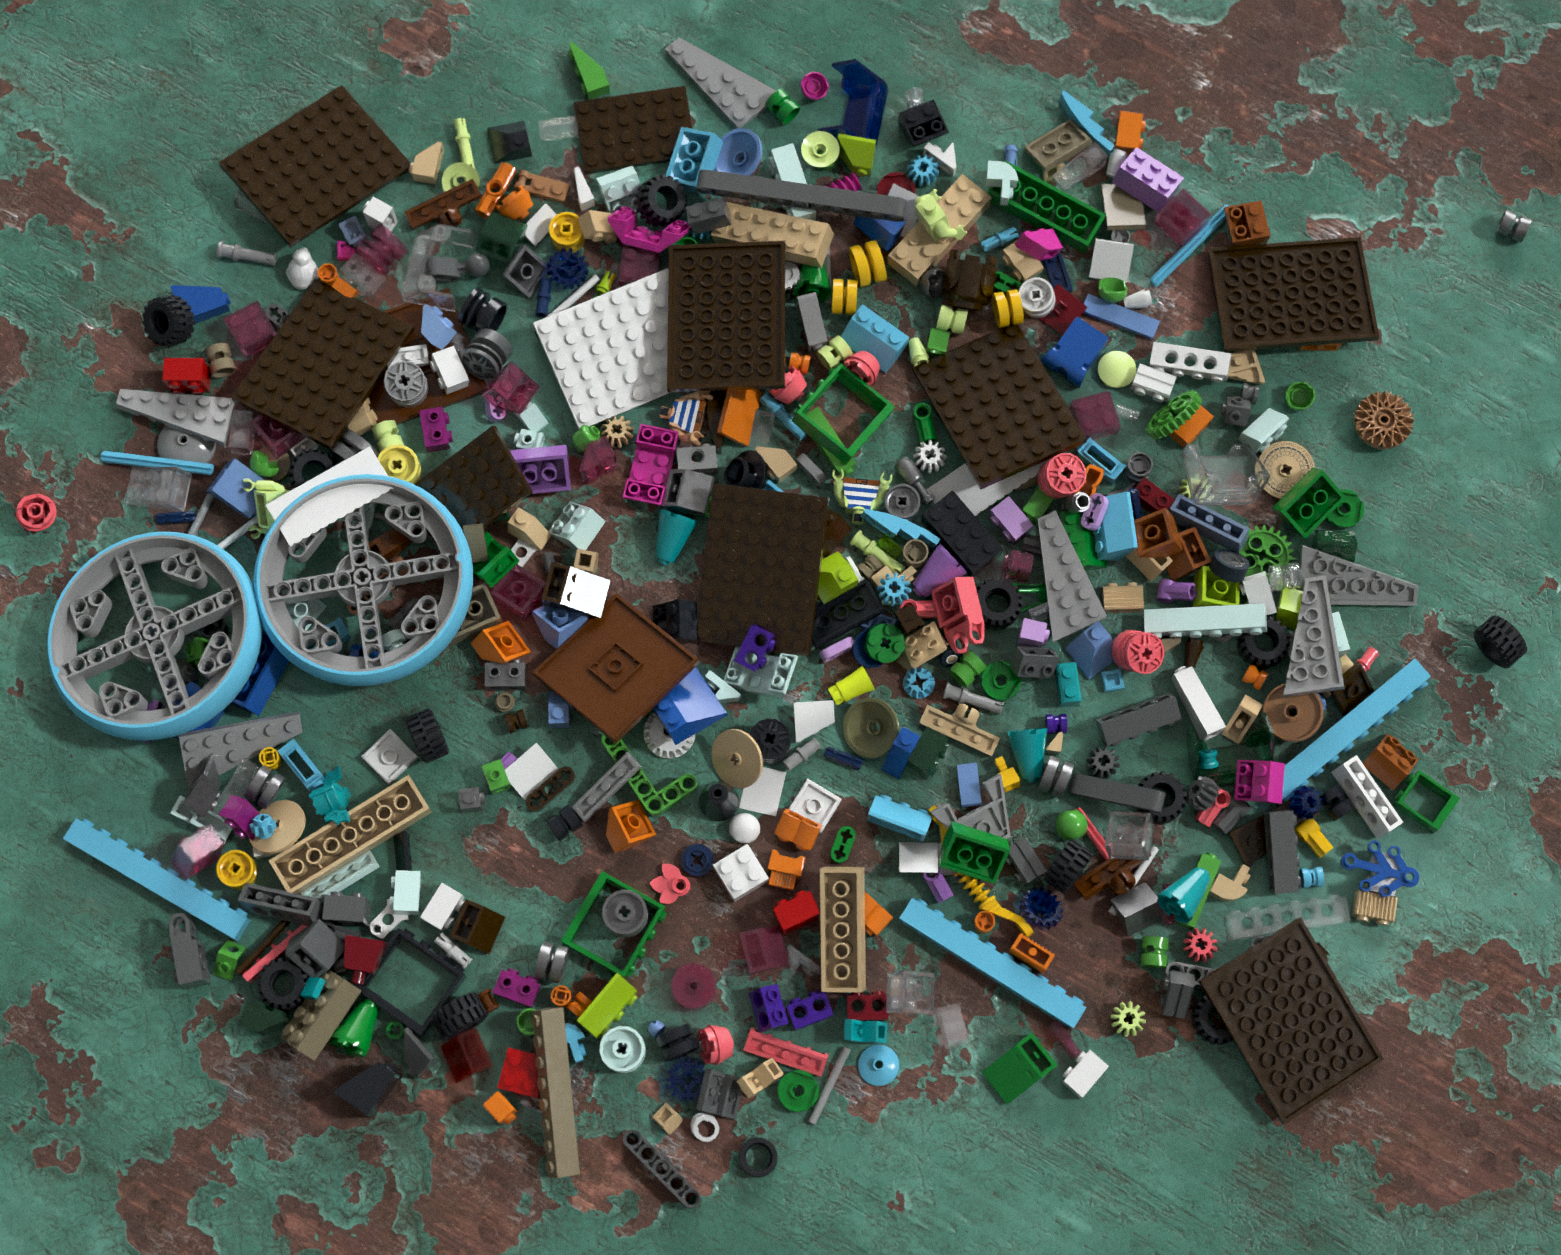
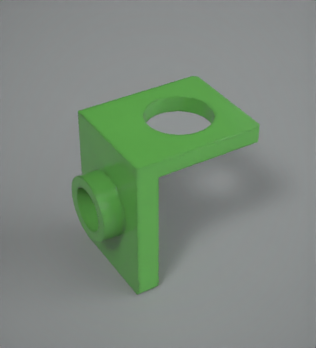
M931 328L926 352L936 356H945L950 331Z
M501 759L482 766L493 795L512 788Z
M227 940L217 954L213 974L232 981L237 961L246 947ZM234 947L238 951L230 952L227 950V948Z

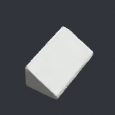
M544 204L521 228V235L536 247L549 233L550 222L557 214L547 204Z

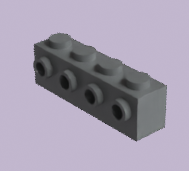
M1167 693L1098 718L1096 723L1102 742L1107 746H1116L1122 740L1138 738L1141 733H1151L1157 731L1158 727L1174 725L1182 717L1176 697L1171 693Z
M1291 810L1264 812L1269 893L1299 892L1301 878L1297 872L1300 861L1299 856L1296 855V847L1298 846V837L1294 826L1297 824L1296 815Z

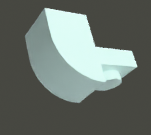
M988 161L986 186L1001 187L1000 205L1008 206L1009 199L1013 198V188L1017 187V173L1011 165L1005 162Z

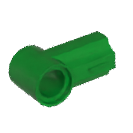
M919 403L913 410L912 418L915 422L919 443L924 442L928 444L929 440H932V442L936 441L931 409L927 404ZM924 411L927 415L919 417L917 412Z

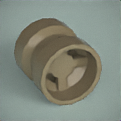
M869 554L863 563H859L856 566L860 575L868 579V581L871 580L874 573L883 568L880 561L872 554Z

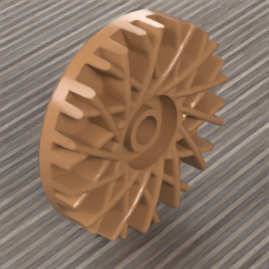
M1377 391L1375 394L1372 393L1370 396H1366L1358 405L1354 414V427L1357 435L1367 445L1382 450L1392 449L1401 445L1411 433L1414 418H1412L1413 414L1410 412L1411 407H1407L1408 403L1405 404L1402 401L1403 397L1398 398V394L1394 396L1391 395L1392 392L1387 394L1386 391L1383 393Z
M1284 683L1274 688L1266 697L1263 705V719L1268 730L1277 738L1287 742H1302L1313 736L1322 725V720L1324 719L1323 703L1317 693L1283 698L1286 685ZM1291 709L1297 710V714L1295 716L1290 715Z

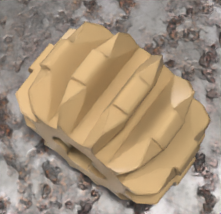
M614 415L612 421L607 418V424H602L601 426L604 430L601 432V437H605V444L610 442L611 448L615 444L618 445V448H622L621 443L628 445L627 439H633L631 433L634 429L630 426V420L624 421V416L617 420V417ZM614 430L621 431V433H620V434H618L617 432L614 433Z

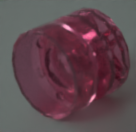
M378 224L370 233V237L374 242L364 239L362 241L364 245L360 244L356 250L368 266L386 276L390 272L388 268L393 269L395 267L390 258L400 261L408 253V249L395 234L383 225Z

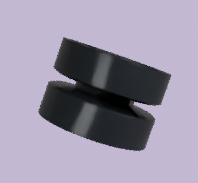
M690 1023L674 1028L655 1038L659 1048L668 1047L662 1052L665 1063L681 1058L700 1048L696 1038L686 1039L693 1034Z

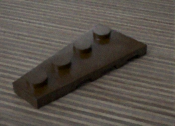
M1299 796L1270 810L1293 811V814L1296 815L1297 824L1308 815ZM1264 814L1228 832L1244 865L1251 867L1256 860L1266 853Z

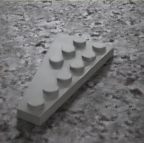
M678 38L665 48L668 56L736 129L743 128L767 109L765 103L776 91L681 38Z
M1301 545L1298 590H1304L1306 578L1326 575L1330 604L1417 606L1418 586L1416 584Z
M1326 575L1306 578L1283 698L1344 689Z
M299 711L178 735L188 790L210 756L214 758L218 775H221L258 756L264 748H273L302 733Z

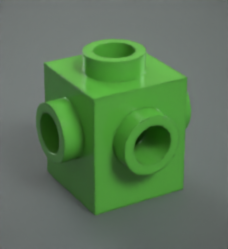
M195 637L193 641L186 643L187 663H193L198 667L210 639Z

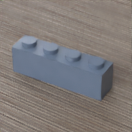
M1181 494L1178 495L1170 508V513L1174 517L1175 523L1187 529L1196 527L1199 535L1229 550L1240 553L1248 540V527Z

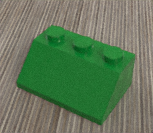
M1313 467L1272 509L1285 524L1305 539L1346 499V496L1323 470Z
M1068 510L1059 512L1060 521L1084 570L1090 571L1107 568L1106 560H1098L1093 531L1086 529L1081 524L1084 512L1076 514Z
M951 821L943 840L938 865L939 867L995 884L1010 852L1008 839Z

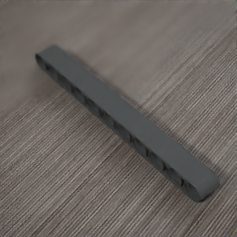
M705 169L699 171L696 186L697 192L706 195L893 222L904 221L907 201L900 197Z

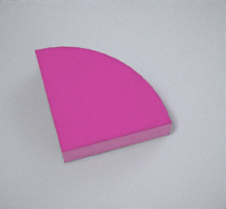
M337 241L338 261L358 260L355 250L343 241Z

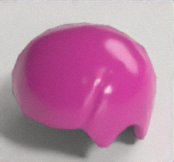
M810 72L802 78L800 89L802 95L808 100L817 101L826 96L829 84L826 77L821 73Z

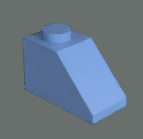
M550 690L548 703L550 728H570V706Z

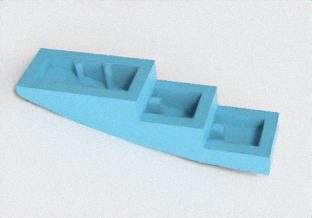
M1063 90L1059 101L1068 117L1092 140V146L1109 158L1115 145L1102 136L1104 128L1092 120L1094 112Z
M865 509L860 517L891 539L898 534L907 541L913 539L921 540L931 549L940 541L939 537L926 529L888 513Z

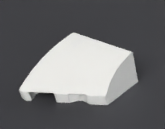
M834 700L794 703L796 743L802 742L803 739L835 723Z

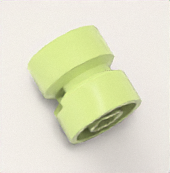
M942 304L936 329L947 331L951 328L952 333L963 335L968 310L958 308L953 311L952 307Z
M839 335L829 341V346L824 345L816 351L817 357L829 371L831 368L836 369L840 361L844 362L845 358L853 355L849 345Z
M394 420L383 421L372 427L374 438L378 441L377 446L380 453L388 446L404 445L401 436L397 435L399 430Z

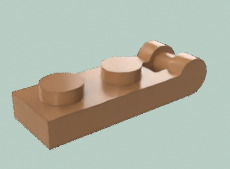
M519 170V179L514 185L515 190L520 191L518 187L522 185L525 190H528L530 195L565 204L570 184L535 175L525 170ZM526 180L531 182L530 186L525 185Z

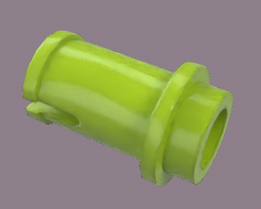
M605 271L600 284L596 285L597 294L603 295L610 292L609 289L616 279L614 273L608 279L610 271Z

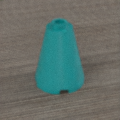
M661 509L655 557L658 558L657 562L669 565V562L674 563L698 522Z
M1047 728L1008 731L1007 736L1021 779H1026V782H1037L1038 778L1042 776Z
M1194 868L1159 893L1157 896L1159 897L1157 899L1159 906L1167 915H1175L1177 917L1176 921L1188 924L1192 920L1211 881L1209 872L1204 868Z

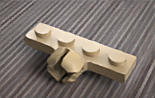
M959 704L953 715L944 713L929 705L926 706L919 722L920 724L990 756L993 755L1000 738L976 726L979 718V712L976 709L972 708L968 717L965 718L964 715L969 707L965 704Z

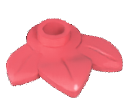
M662 864L663 876H659L650 882L651 887L656 892L661 893L660 903L662 904L674 903L679 896L686 895L690 890L689 880L681 876L679 868L671 864ZM678 883L684 884V888L681 890L677 889L676 886Z

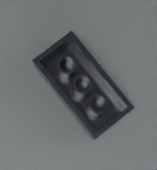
M953 490L922 514L921 521L932 534L940 538L939 542L959 565L965 569L969 577H975L1002 555L1003 548Z

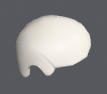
M739 813L732 817L729 823V834L737 842L749 844L756 840L760 834V823L751 814Z

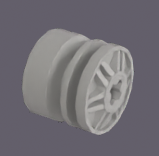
M409 361L397 362L390 366L385 374V389L397 405L405 408L416 407L427 397L429 390L428 381L421 368L415 363ZM404 379L408 381L406 386L403 385Z

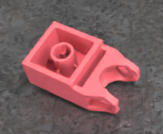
M954 577L933 589L931 593L939 627L943 628L945 638L955 654H964L967 651L968 640L972 645L982 644L984 641V620L974 578ZM972 631L977 632L978 640L974 639ZM956 639H959L962 649L956 646Z

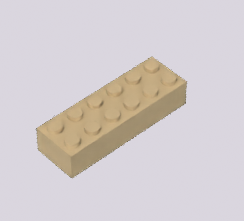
M962 174L937 203L947 216L950 228L956 229L959 225H962L964 227L963 230L968 231L990 207L992 197ZM919 221L888 255L887 264L917 287L924 273L934 268L959 240L956 237L940 238L934 242Z
M726 202L730 209L732 225L712 230L711 236L715 243L785 241L786 261L822 268L834 236L828 223Z
M864 867L820 868L821 992H863L866 990Z

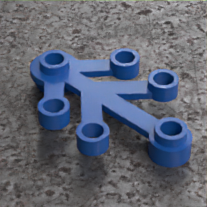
M1376 840L1371 841L1367 845V849L1374 855L1379 865L1359 860L1352 853H1347L1340 859V865L1345 870H1352L1356 867L1378 873L1370 879H1364L1359 883L1358 886L1362 892H1368L1372 886L1389 876L1397 878V880L1390 885H1382L1379 888L1378 893L1383 898L1390 896L1394 890L1401 886L1410 888L1419 882V873L1416 869L1407 867L1400 856L1401 850L1397 846H1391L1387 850V855L1395 861L1399 870L1391 868L1380 850V843ZM1372 843L1377 845V850L1371 849ZM1391 849H1395L1397 851L1396 856L1391 854ZM1347 858H1352L1353 864H1348ZM1408 873L1413 877L1411 881L1406 878ZM1363 882L1368 884V889L1362 887ZM1382 888L1388 889L1387 895L1382 893Z

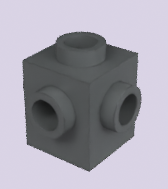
M1227 397L1226 404L1222 403L1220 415H1223V423H1227L1230 426H1247L1251 410L1250 401L1243 400L1240 397Z

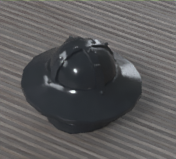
M747 450L733 458L724 471V480L727 485L756 489L763 488L766 472L763 457L757 451Z

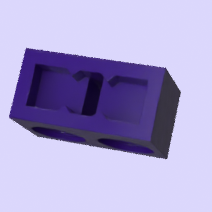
M755 624L751 625L734 661L754 672L763 669L767 662V658H765L767 652H771L776 644L774 640L776 635ZM758 635H763L766 639L763 646L757 643ZM750 652L757 656L755 663H751L748 660Z
M777 984L761 987L748 993L760 1033L789 1024Z
M817 990L808 994L809 998L801 1000L799 997L789 1001L790 1005L786 1006L795 1031L833 1017V1012L825 992L820 993ZM819 1000L824 1003L825 1007L822 1011H816L813 1008L815 1001ZM796 1008H803L806 1014L803 1018H796L793 1012Z

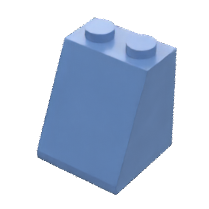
M234 458L227 462L206 492L249 519L251 516L256 517L257 515L254 491L257 488L245 491L243 488H249L251 483L243 482V480L249 478L252 482H257V480L264 479Z

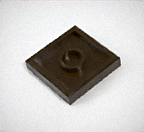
M1358 662L1342 674L1344 689L1330 691L1340 713L1344 716L1374 693V689L1362 664Z

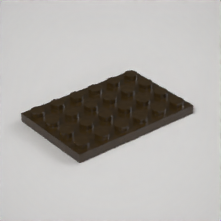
M686 86L574 102L585 174L619 170L629 166L639 167L670 162L681 127L692 129Z
M491 426L414 484L441 502L454 516L462 531L463 525L483 523L484 528L533 493L496 426ZM427 530L428 535L430 536L433 544L435 545L440 555L441 553L436 541L434 540L430 532Z

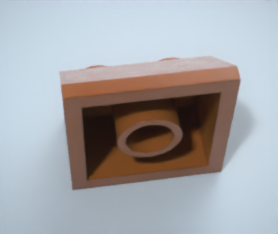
M1166 508L1134 520L1138 545L1136 550L1140 558H1165L1183 551L1174 517Z

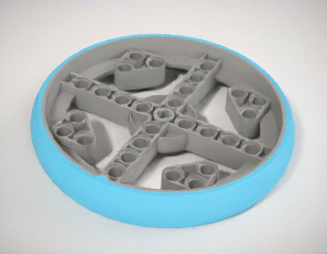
M373 474L336 478L313 487L295 499L282 511L266 533L258 552L254 570V593L260 619L265 632L275 647L291 663L312 676L331 683L347 686H373L389 683L413 674L430 663L449 645L457 634L468 611L473 588V564L468 542L458 522L448 509L427 491L410 482L390 476ZM353 484L383 485L393 489L381 494L378 498L372 499L369 503L388 505L385 517L389 525L415 543L424 542L427 539L428 530L436 541L441 553L440 555L388 563L384 557L370 551L364 506L355 508L353 512L345 515L350 554L346 555L339 562L334 573L283 581L284 569L289 554L297 563L306 562L325 539L327 530L326 528H321L319 532L311 533L309 537L302 538L300 542L294 543L290 547L280 528L299 507L326 491ZM412 511H419L417 516H410ZM393 514H400L397 519H390ZM353 521H360L358 526H351ZM422 529L420 534H413L414 530ZM357 539H363L361 544L354 545ZM298 549H304L302 554L295 555ZM359 558H366L363 563H356ZM441 563H447V567H446V568H444V569H439V568H438L439 564H441ZM420 567H428L425 572H418ZM401 570H408L406 575H398ZM388 573L385 579H379L380 574ZM362 577H366L364 582H361ZM444 577L443 592L439 605H437L433 597L423 596L401 624L404 636L410 641L397 649L384 653L378 605L388 597L392 586ZM342 580H348L345 586L339 585ZM329 583L326 589H320V585ZM304 586H308V587H309L306 592H304V593H301V592H300V589H301L302 587H304ZM283 590H289L287 595L280 596ZM371 595L368 601H362L363 596ZM339 596L348 605L356 607L358 610L364 657L336 654L342 649V642L339 636L311 616L301 618L298 629L288 612L286 604ZM426 604H433L430 610H424ZM367 614H374L371 620H364ZM429 623H436L433 629L426 628ZM308 624H314L311 630H305ZM416 626L414 632H407L408 627ZM376 633L374 639L369 640L367 639L368 634ZM330 640H336L335 645L327 646ZM310 643H316V647L314 649H307ZM372 652H379L378 657L374 659L370 658V654Z
M151 532L136 535L109 546L91 558L71 578L62 591L51 616L47 637V657L50 673L60 696L76 716L85 723L103 733L118 738L140 741L160 740L181 735L198 728L214 718L234 700L249 679L255 666L262 640L263 625L256 603L254 585L247 572L234 557L216 544L194 535L179 532ZM163 561L161 569L171 580L196 589H203L208 585L209 574L219 583L223 591L173 612L165 607L155 605L141 565ZM121 574L135 615H133L126 626L125 635L78 655L77 642L79 631L87 638H94L99 634L113 605L111 599L101 590ZM232 614L233 629L231 639L223 632L213 634L199 661L198 670L209 682L201 690L189 697L174 656L181 649L185 635ZM136 658L141 662L154 665L168 707L146 711L148 702L139 692L113 682L102 684L99 689L100 696H98L86 680ZM176 683V685L170 689L171 685ZM182 700L181 704L176 706L178 701Z

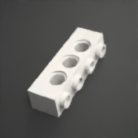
M1154 342L1150 367L1162 372H1170L1179 377L1190 375L1194 379L1209 378L1213 382L1220 383L1228 379L1231 353ZM1173 357L1176 361L1169 364L1166 362V359ZM1193 360L1195 364L1188 367L1185 365V362ZM1207 363L1214 364V368L1210 370L1204 366Z
M1357 755L1331 772L1377 839L1403 823Z

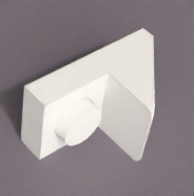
M928 142L924 147L923 155L926 154L928 159L933 157V163H938V167L953 177L956 173L954 143L943 153L939 146Z

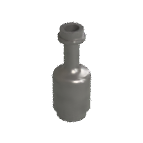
M905 457L895 464L898 475L905 484L916 488L923 498L921 502L925 506L935 499L933 494H929L922 485L921 479L923 475L912 459L909 460L908 457Z
M1084 492L1071 494L1067 499L1061 501L1060 510H1068L1074 514L1084 512L1090 507V498Z

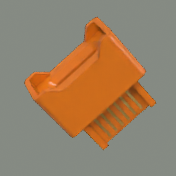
M772 849L767 869L771 872L769 886L793 891L796 878L801 879L806 857L799 856L796 859L780 855L777 850Z

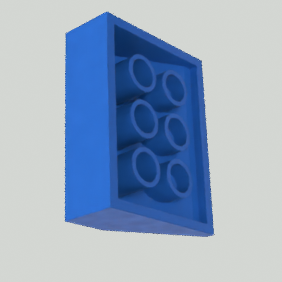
M262 629L259 654L251 675L242 690L230 703L257 716L263 710L289 662L271 642L264 629Z
M697 667L652 709L675 745L727 716L726 711Z

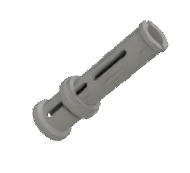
M220 241L218 244L217 258L226 257L232 258L233 261L242 259L273 266L276 265V253L242 248L240 244H224V241Z
M947 682L942 696L944 700L947 698L957 701L958 704L966 703L999 715L1004 702L968 692V689L965 687L958 688L952 686L949 682Z

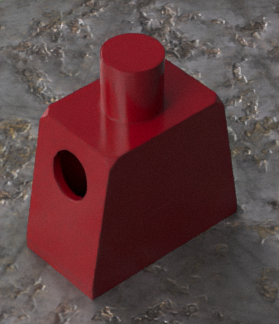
M345 935L344 968L353 971L351 983L363 985L365 974H376L387 943L380 940Z

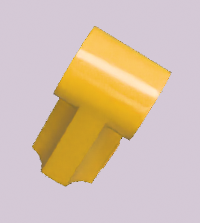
M1307 817L1294 828L1297 837L1303 843H1306L1319 859L1334 848L1320 832L1319 825L1312 817Z

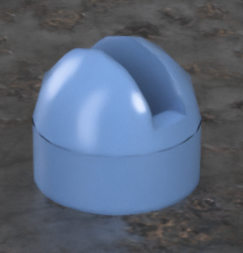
M654 1020L648 1025V1032L654 1038L660 1036L666 1029V1026L658 1020Z

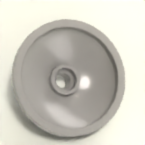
M165 426L158 437L157 449L160 458L209 463L215 454L216 442L212 440L208 442L203 440L201 436L189 435ZM183 438H187L185 443H181Z

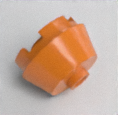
M522 185L518 187L520 190L518 193L513 191L501 201L503 203L502 206L499 204L495 206L499 211V215L512 223L518 218L520 220L524 219L530 214L528 210L533 206L528 190H525Z

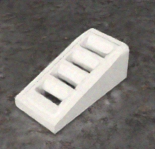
M577 166L574 168L580 209L584 211L595 206V201L580 168Z

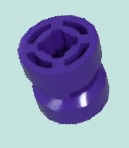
M1046 714L1045 728H1047V734H1053L1054 732L1067 734V715L1059 714L1058 716H1053L1052 714Z

